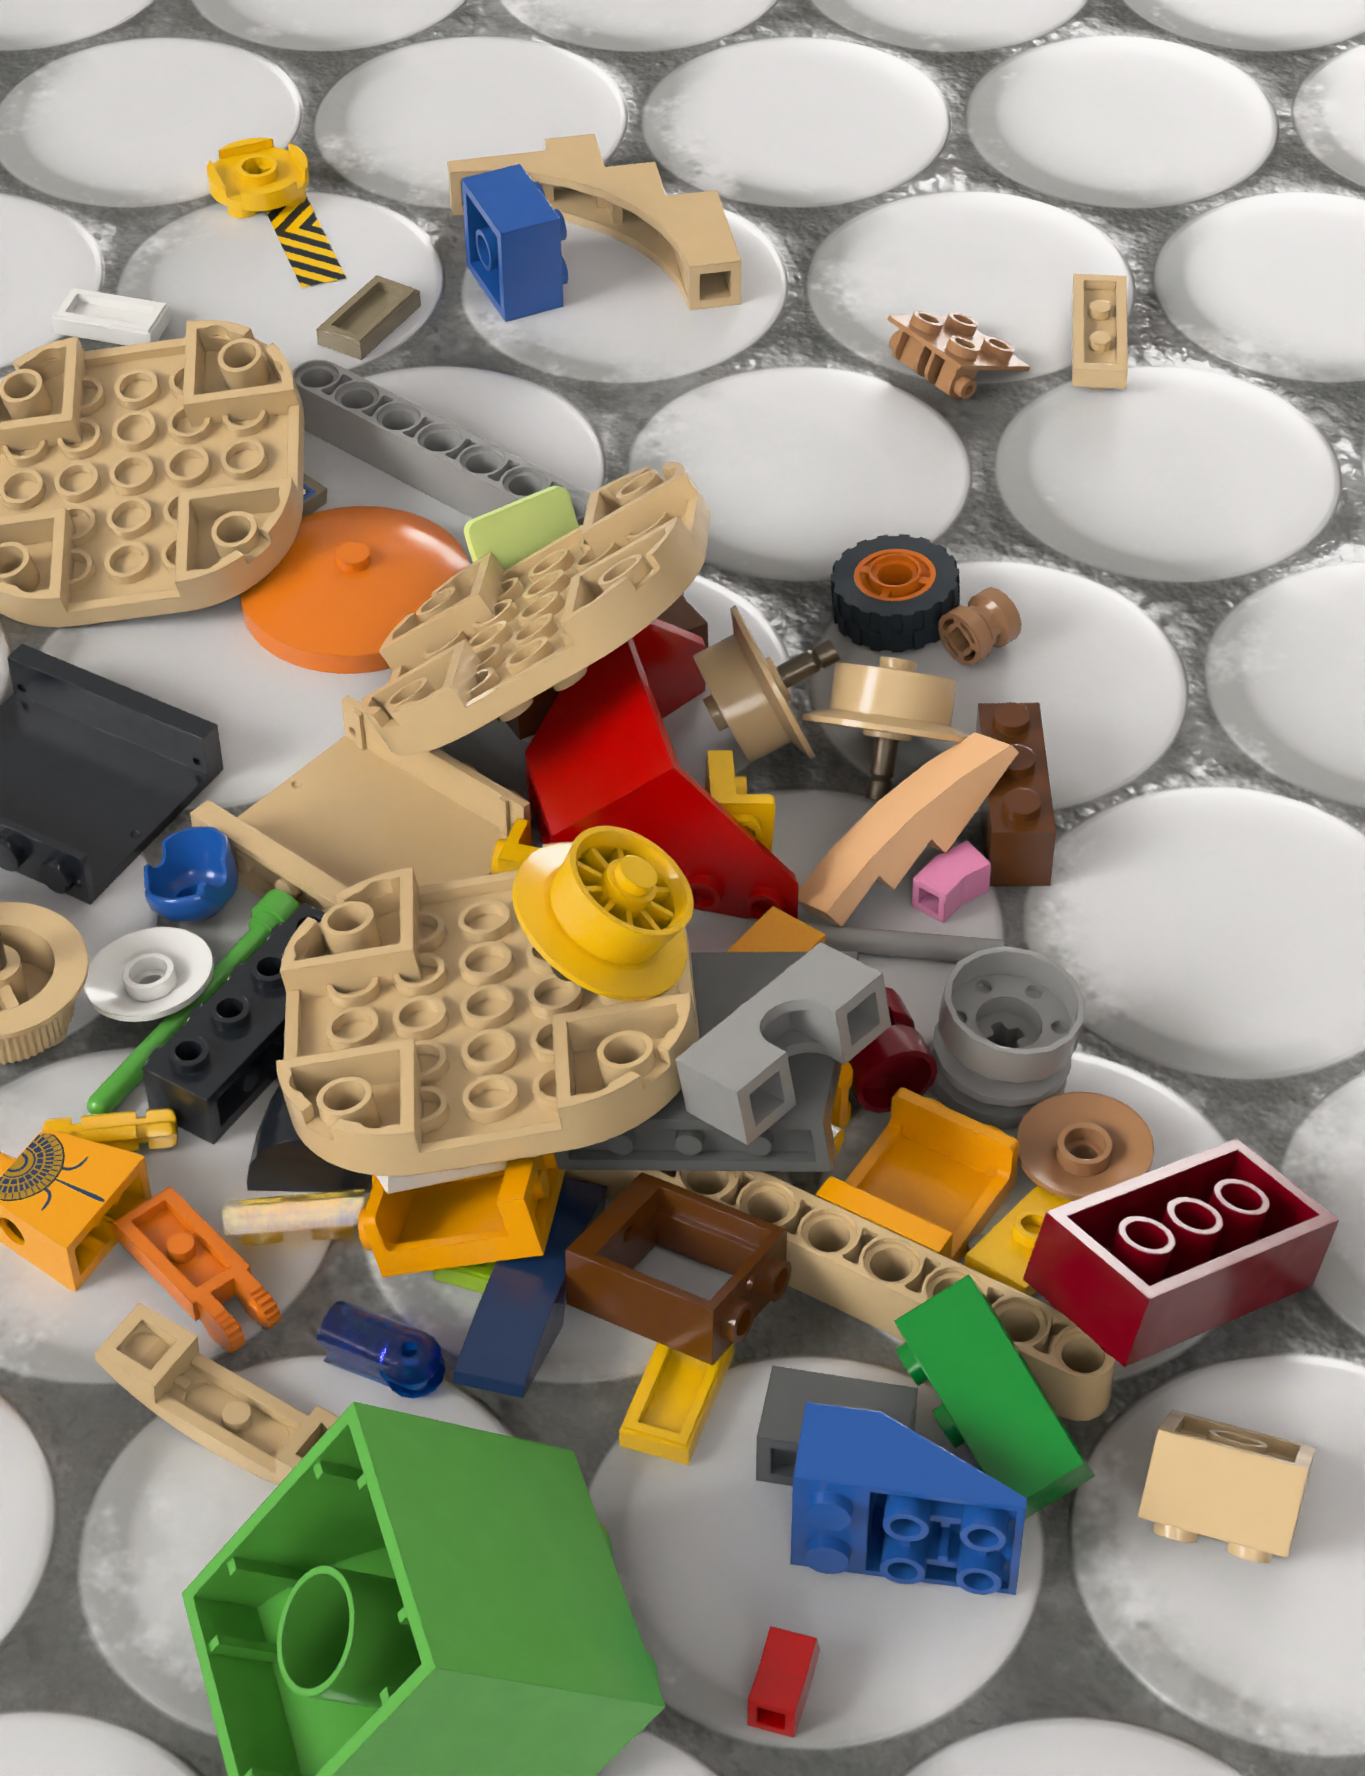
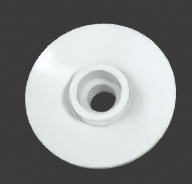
M152 927L137 930L113 940L92 958L89 963L84 991L90 1005L100 1014L111 1019L127 1022L159 1019L185 1008L205 991L214 972L213 956L207 943L190 931L174 927Z

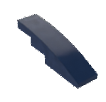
M564 1178L544 1255L497 1261L495 1263L456 1363L453 1383L524 1398L564 1324L566 1301L565 1250L605 1210L607 1186Z

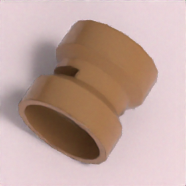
M989 587L971 597L968 607L961 605L942 615L939 620L938 631L941 642L951 657L962 665L972 666L988 657L992 647L1000 648L1015 640L1021 633L1022 623L1020 614L1013 601L1001 590Z

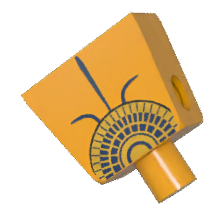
M47 1130L40 1132L17 1159L0 1152V1242L66 1288L77 1292L118 1243L114 1237L112 1222L152 1198L144 1156L135 1152Z

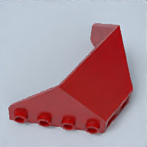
M656 618L617 649L587 666V672L579 681L561 690L525 751L527 798L530 802L542 844L574 842L581 832L596 826H614L627 829L652 841L675 861L690 885L694 901L693 909L743 919H760L774 906L798 919L799 884L795 874L679 766L662 719L706 691V682L693 658V655L706 649V646L701 636Z

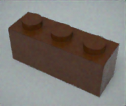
M978 703L976 733L1010 744L1019 752L979 807L984 857L991 863L989 887L1051 886L1056 828L1040 703Z

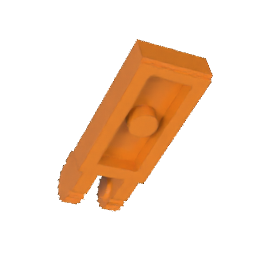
M172 1187L164 1189L112 1222L115 1239L195 1321L199 1319L202 1321L210 1337L217 1344H220L227 1353L232 1354L244 1346V1341H246L239 1323L222 1305L234 1296H237L245 1312L262 1329L268 1330L282 1321L277 1303L268 1291H265L263 1286L252 1276L251 1266Z

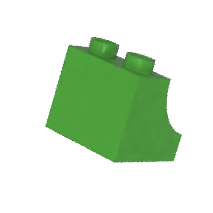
M353 1401L182 1592L228 1776H596L666 1707L659 1689L656 1664L643 1645L613 1561L612 1544L609 1534L598 1520L573 1450Z

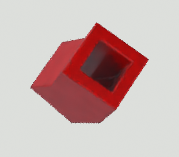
M770 1626L760 1664L748 1697V1726L792 1738L795 1737L820 1653L817 1638Z

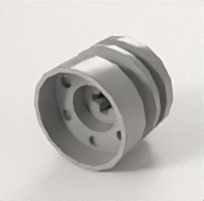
M1004 946L978 950L960 960L946 979L939 1008V1020L935 1025L934 1037L930 1047V1052L936 1061L938 1071L932 1085L935 1094L950 1109L983 1124L1007 1129L1019 1127L1022 1118L1037 1103L1051 1096L1064 1093L1067 1076L1071 1069L1072 1055L1077 1048L1084 1023L1085 999L1076 980L1057 962L1032 950Z

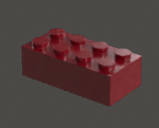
M1236 1138L1046 1211L1023 1280L1043 1296L1054 1309L1065 1315L1095 1341L1106 1354L1117 1360L1123 1367H1127L1312 1286L1340 1219Z

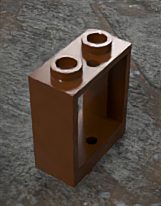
M641 1172L565 1250L566 1304L713 1366L733 1342L740 1343L747 1336L754 1318L770 1301L776 1302L784 1294L792 1270L791 1263L786 1261L787 1229ZM656 1245H659L733 1276L709 1301L633 1269Z

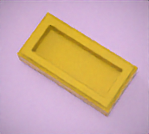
M657 1342L619 1430V1446L689 1465L735 1354V1342L731 1344L713 1366Z

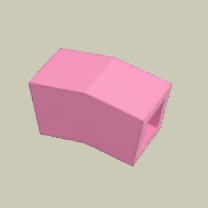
M968 840L950 848L947 853L942 852L936 855L913 878L911 906L945 923L964 903L989 892L991 863Z

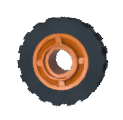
M899 534V536L881 535L872 540L865 539L858 542L857 546L852 549H846L842 553L841 559L839 561L836 560L832 567L831 596L834 623H838L839 632L844 637L848 636L852 639L853 643L859 646L870 647V650L880 652L881 650H891L892 653L903 652V650L907 649L917 650L924 648L926 644L931 642L936 643L941 640L938 626L942 615L960 606V577L957 561L953 555L947 554L946 548L940 544L935 545L929 539L923 537L914 538L910 537V535Z

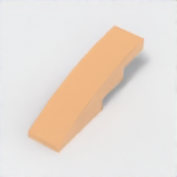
M974 732L963 739L961 743L958 742L926 762L881 798L829 850L800 886L798 904L807 912L842 927L874 882L895 890L926 846L947 853L1019 752L1010 744Z

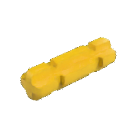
M169 1107L146 1109V1116L137 1117L136 1110L82 1115L80 1123H72V1117L50 1118L44 1121L42 1132L53 1130L131 1152L140 1151V1144L149 1143V1150L172 1148L177 1145L178 1140L177 1118L174 1110Z

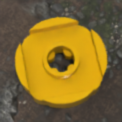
M271 138L243 139L230 143L218 150L219 160L214 164L210 160L207 164L208 186L212 197L219 203L226 205L228 214L235 218H249L254 216L257 211H268L284 206H297L306 199V188L309 185L307 157L299 147L288 143V150L274 147V141Z

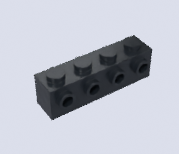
M303 903L285 922L277 924L270 932L267 941L246 962L238 964L232 970L225 984L206 1003L198 1005L192 1011L187 1022L165 1045L158 1046L150 1054L146 1064L142 1067L149 1109L167 1107L173 1109L178 1127L214 1145L278 1077L276 1060L284 1058L286 990L280 973L281 960L291 937L304 920L310 917L319 923L325 912Z

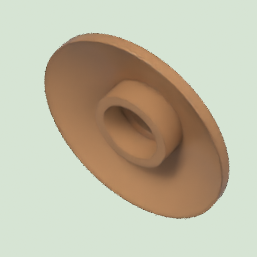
M1067 1092L1046 1098L1033 1106L1025 1114L1017 1130L1016 1139L1020 1144L1018 1160L1027 1176L1047 1192L1073 1201L1148 1173L1153 1162L1154 1142L1146 1122L1128 1105L1098 1093Z

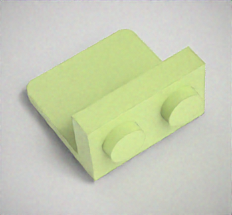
M551 486L469 520L464 527V535L472 562L492 552L502 568L506 570L579 526L569 492L563 487Z

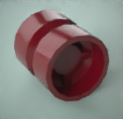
M885 987L891 1026L848 1061L853 1069V1081L850 1088L855 1098L865 1110L876 1113L891 1112L892 1097L901 1087L924 1096L933 1085L938 1073L936 1061L922 1035L915 1029L914 1021L901 997L892 988Z

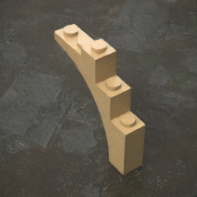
M595 134L545 139L544 151L447 161L449 197L453 216L464 215L461 178L521 164L532 181H538L541 184L546 200L553 209L561 211L565 222L605 233L641 252L660 266L677 285L689 310L741 304V258L717 190L666 196L656 162L605 167Z

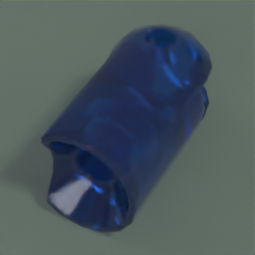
M337 1301L324 1317L317 1334V1342L328 1352L324 1362L386 1385L401 1397L413 1399L424 1397L435 1391L443 1381L446 1371L445 1362L442 1357L441 1347L433 1336L415 1327L349 1302Z

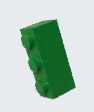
M969 1274L894 1320L905 1339L904 1343L895 1348L900 1360L918 1386L929 1380L942 1402L941 1405L932 1410L942 1431L955 1449L966 1442L980 1466L977 1469L1027 1498L1025 1519L1095 1477L986 1295Z

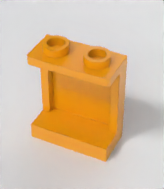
M901 1087L892 1097L889 1124L845 1182L830 1175L817 1191L816 1197L960 1263L967 1253L970 1239L974 1235L981 1234L1016 1185L1020 1144L1017 1139L1005 1134L995 1126L978 1122L945 1107L933 1098L923 1097Z
M550 1153L537 1157L508 1160L506 1169L503 1171L387 1194L377 1176L372 1175L373 1187L366 1208L361 1209L358 1216V1232L361 1243L365 1250H372L382 1277L544 1255L566 1170H558L555 1155Z

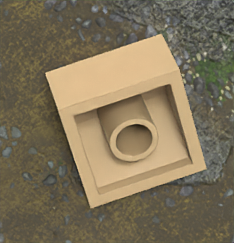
M1172 1409L1157 1431L1138 1518L1153 1521L1152 1531L1172 1540L1196 1543L1198 1534L1226 1541L1228 1542L1226 1551L1245 1560L1271 1563L1273 1554L1288 1558L1316 1447Z

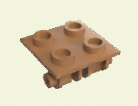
M914 311L912 316H888L887 320L900 328L891 336L889 341L893 357L914 370L918 375L925 377L931 384H935L937 388L952 399L962 398L966 400L975 393L977 383L974 379L978 371H1029L1030 369L1028 364L1013 355L1014 348L1010 344L998 338L985 336L976 330L978 323L966 315L949 312L947 317H936L927 312Z

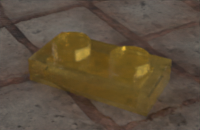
M366 1189L227 1200L222 1207L224 1236L241 1234L242 1245L245 1246L283 1242V1231L311 1229L313 1240L354 1236L353 1225H358L359 1212L361 1209L366 1208L367 1205Z

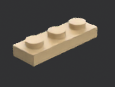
M1074 274L1072 286V386L1089 387L1095 390L1107 388L1126 389L1128 376L1127 276Z

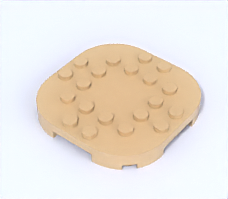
M219 320L186 321V337L84 351L77 336L46 344L22 355L12 362L15 371L5 376L0 383L1 614L28 625L60 628L203 609L245 592L266 577L287 554L298 533L303 512L305 418L302 399L291 368L281 350L273 342L268 346L254 338L251 328L240 324Z
M667 462L660 469L664 477H661L657 470H651L647 466L604 485L590 493L583 525L506 570L502 568L493 553L489 552L431 593L432 597L424 602L416 611L417 617L414 613L407 614L391 631L379 650V653L392 670L388 684L363 697L361 702V709L389 749L394 754L401 756L420 754L449 744L498 717L502 722L514 719L530 707L533 703V697L551 687L555 691H561L572 686L585 675L587 666L617 649L667 610L690 586L704 564L711 509L684 466L677 462Z
M557 842L542 845L547 847L557 844H572L573 842ZM413 866L379 874L343 890L335 895L338 905L330 908L323 915L321 922L318 923L317 920L310 917L304 920L291 937L281 960L280 973L286 990L284 1058L276 1060V1067L289 1115L298 1136L316 1155L340 1168L376 1176H412L453 1169H465L471 1166L537 1157L544 1154L583 1148L604 1142L637 1127L665 1107L680 1091L681 1083L675 1059L699 1040L691 952L686 926L683 928L687 942V963L681 978L674 987L657 998L645 1001H622L598 995L572 981H563L553 973L551 965L533 947L517 919L512 900V887L518 870L418 886Z

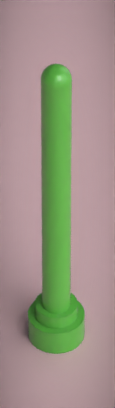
M272 889L263 896L251 910L252 918L248 922L249 931L214 966L212 979L205 991L185 1008L168 1015L89 1097L87 1109L91 1115L112 1113L144 1079L142 1067L146 1064L150 1054L158 1046L165 1045L187 1022L192 1011L198 1005L206 1003L225 984L232 970L238 964L246 962L267 941L272 929L277 924L285 922L301 906L292 896L277 889Z

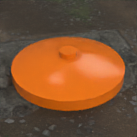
M376 506L340 507L315 512L302 517L296 538L280 563L261 581L239 594L243 620L251 635L262 647L278 658L296 666L337 674L370 673L387 670L390 667L379 653V650L391 631L407 614L414 613L417 617L416 611L424 602L432 597L431 593L469 566V562L463 548L450 533L436 523L413 513Z

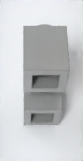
M821 942L675 1059L686 1111L742 1143L749 1145L797 1105L788 1057L801 1053H819L845 1065L891 1026L883 973Z

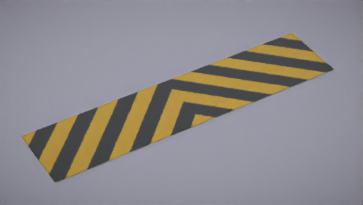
M307 195L305 201L300 205L293 207L284 206L266 211L301 288L347 279Z

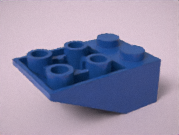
M806 1402L793 1474L790 1564L810 1567L817 1572L825 1574L850 1572L885 1577L899 1584L924 1582L961 1587L967 1592L980 1595L992 1594L994 1592L1016 1595L1027 1498L881 1411Z

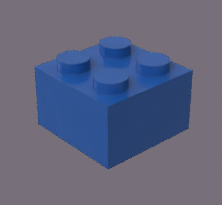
M521 164L461 178L467 267L503 320L507 322L564 307L563 285L568 283V270L561 252V241L566 240L567 229L561 211L553 209L546 200L541 184L538 181L533 182Z

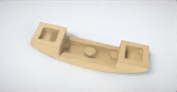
M141 1303L136 1305L95 1352V1361L113 1379L168 1424L214 1454L276 1485L282 1482L339 1418L319 1405L308 1416L199 1353L197 1335Z

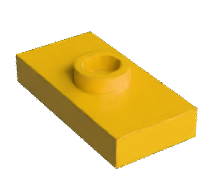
M1037 1185L966 1253L964 1266L1028 1296H1032L1036 1290L1026 1283L1023 1277L1046 1211L1070 1203L1072 1200L1056 1196Z

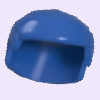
M190 827L170 834L162 842L163 857L161 862L154 868L148 864L144 866L146 901L151 910L172 922L187 923L209 919L226 906L237 890L239 876L237 859L228 837L215 827Z

